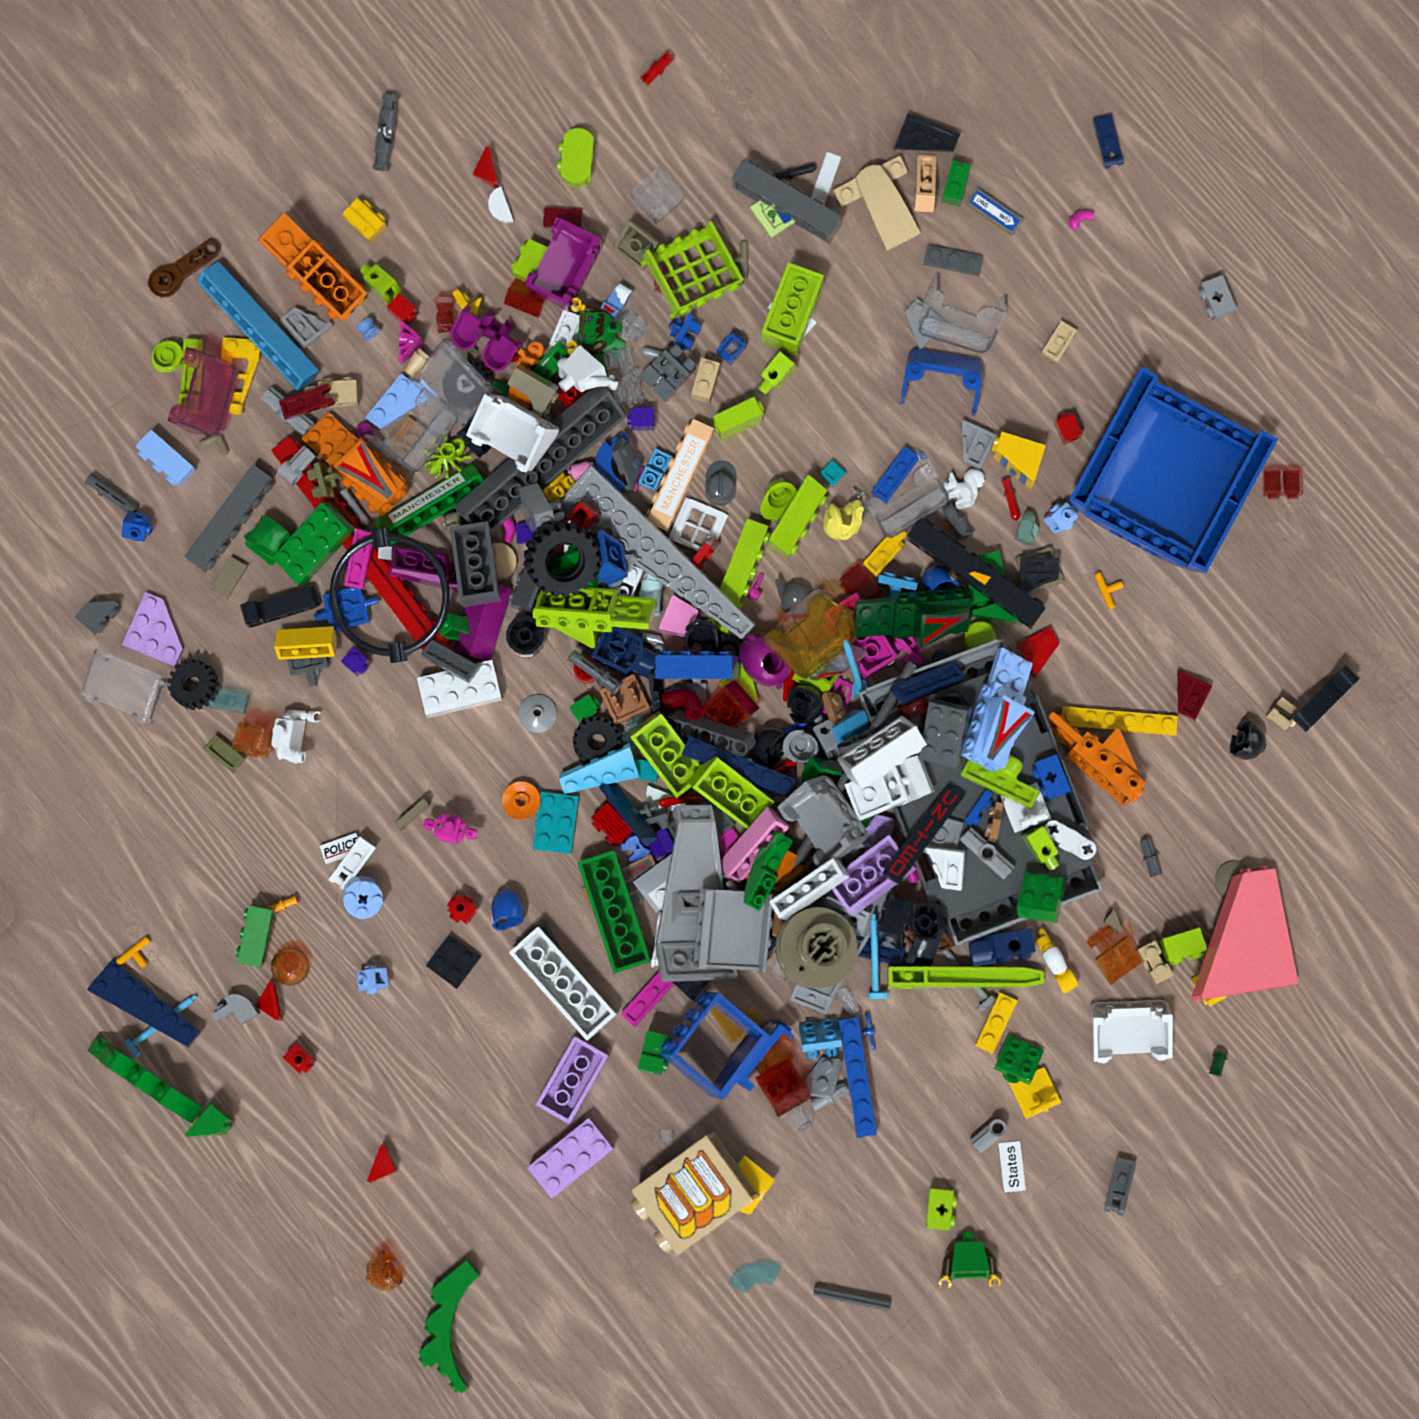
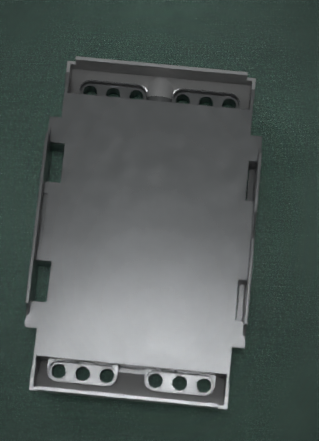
M996 639L914 670L910 678L954 661L963 673L964 678L957 685H949L903 705L895 703L884 723L915 710H923L925 717H927L929 702L936 699L940 694L952 690L960 693L966 699L968 705L973 707L970 718L972 720L982 685L988 682L990 671L986 670L985 664H993L998 648L1003 647L1008 650L1004 639L999 641ZM970 669L975 670L977 677H968L967 671ZM900 676L868 687L865 691L858 693L862 710H865L870 726L879 712L877 705L885 702L891 692L890 689L895 685ZM1029 680L1023 694L1026 697L1024 705L1034 711V715L1015 739L1009 755L1016 757L1022 762V769L1017 780L1028 786L1037 783L1038 787H1040L1039 779L1036 780L1032 772L1033 764L1057 754L1071 791L1050 801H1047L1046 797H1044L1043 799L1051 820L1037 825L1045 826L1049 821L1055 820L1094 842L1088 828V821L1064 760L1059 753L1056 740L1039 697L1035 694ZM920 752L917 754H912L908 758L917 756L920 754ZM963 756L962 764L957 768L923 760L935 792L902 806L892 808L905 842L924 818L925 813L930 810L949 784L965 794L964 799L949 819L965 822L986 791V788L961 776L969 759ZM1048 774L1046 781L1050 780L1051 783H1053L1055 777H1051ZM989 790L993 793L990 798L993 800V803L990 807L995 806L996 802L1002 803L1001 795ZM1003 806L998 838L994 844H989L993 845L1015 867L1004 880L985 863L981 862L960 841L963 835L970 829L964 823L956 849L965 851L962 890L941 887L938 880L939 876L933 868L930 854L924 853V856L933 876L932 880L925 882L918 861H916L914 866L921 887L924 889L928 900L932 902L937 901L945 909L948 916L947 930L957 947L1028 920L1027 918L1018 917L1017 903L1025 872L1064 878L1065 892L1061 907L1102 892L1103 889L1091 860H1083L1054 843L1058 850V854L1054 857L1058 861L1059 866L1049 871L1045 863L1036 861L1020 836L1035 826L1014 833ZM990 807L988 810H982L980 815L983 817L978 825L975 826L973 824L971 826L986 841L988 837L984 836L985 829L992 820V818L988 817ZM1052 826L1051 828H1049V829H1050V832H1049V833H1050L1051 835H1052L1054 832L1057 833V832L1055 831V829H1056L1055 826ZM1045 846L1042 848V854L1046 851ZM1083 848V849H1084V852H1083V853L1086 855V854H1087V850H1086V848ZM989 849L982 850L983 857L991 858L992 851ZM1071 878H1077L1080 881L1078 888L1070 885ZM998 906H1005L1008 911L1007 914L1000 915L997 912ZM981 912H986L989 915L988 922H982L979 919ZM963 919L970 920L971 928L964 929L961 926V921Z

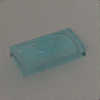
M217 689L219 690L218 695L215 693L213 695L216 699L214 701L209 700L210 705L208 707L246 714L250 695Z

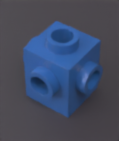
M128 511L123 520L122 537L144 542L147 535L152 533L153 524H150L151 516Z

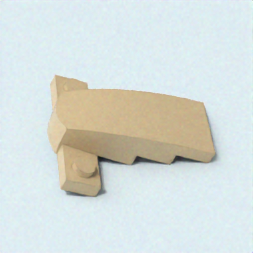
M900 155L880 165L865 167L853 179L832 189L840 207L861 197L866 213L869 215L874 229L887 251L920 234L910 211L892 183L893 180L908 173Z

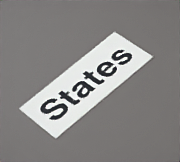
M1020 1141L998 1143L1004 1193L1026 1190Z

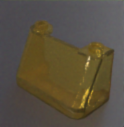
M819 593L807 603L808 616L788 632L782 635L781 631L773 629L764 636L766 645L798 676L804 679L810 678L844 651V640H847L851 645L856 638V629L851 610Z

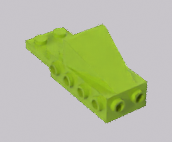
M588 587L586 590L581 588L579 590L580 594L577 595L569 593V597H563L562 595L555 597L551 593L547 594L541 590L536 605L533 608V618H536L537 627L555 628L586 646L595 648L600 633L612 632L614 627L649 629L657 607V598L619 596L617 589Z

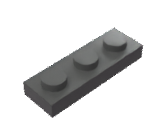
M928 245L924 265L979 276L983 256Z

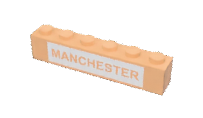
M694 419L691 424L687 423L684 430L685 438L683 441H679L676 447L678 453L675 458H671L668 468H670L668 475L664 474L660 482L662 488L660 492L656 491L652 502H654L652 510L648 509L645 514L666 535L671 528L714 434L713 427Z

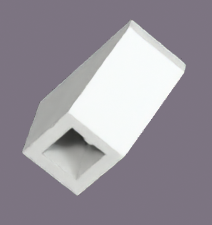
M636 566L631 567L628 577L624 578L617 589L619 596L634 597L644 575V570Z

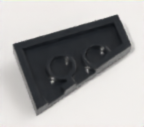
M907 114L894 150L954 152L960 133Z

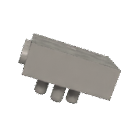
M538 483L519 488L524 519L532 533L534 531L538 533L541 530L540 526L543 524L548 526L550 521H558L565 518L563 511L553 514L554 510L561 509V504L559 501L548 503Z

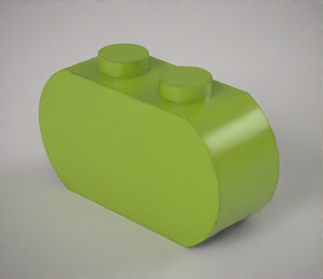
M574 128L566 132L563 142L559 143V153H562V158L558 160L557 171L560 172L561 179L567 186L582 188L591 181L594 138L589 131L582 128Z

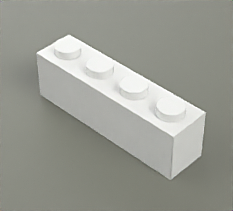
M832 858L769 902L780 919L787 920L850 876L840 860Z

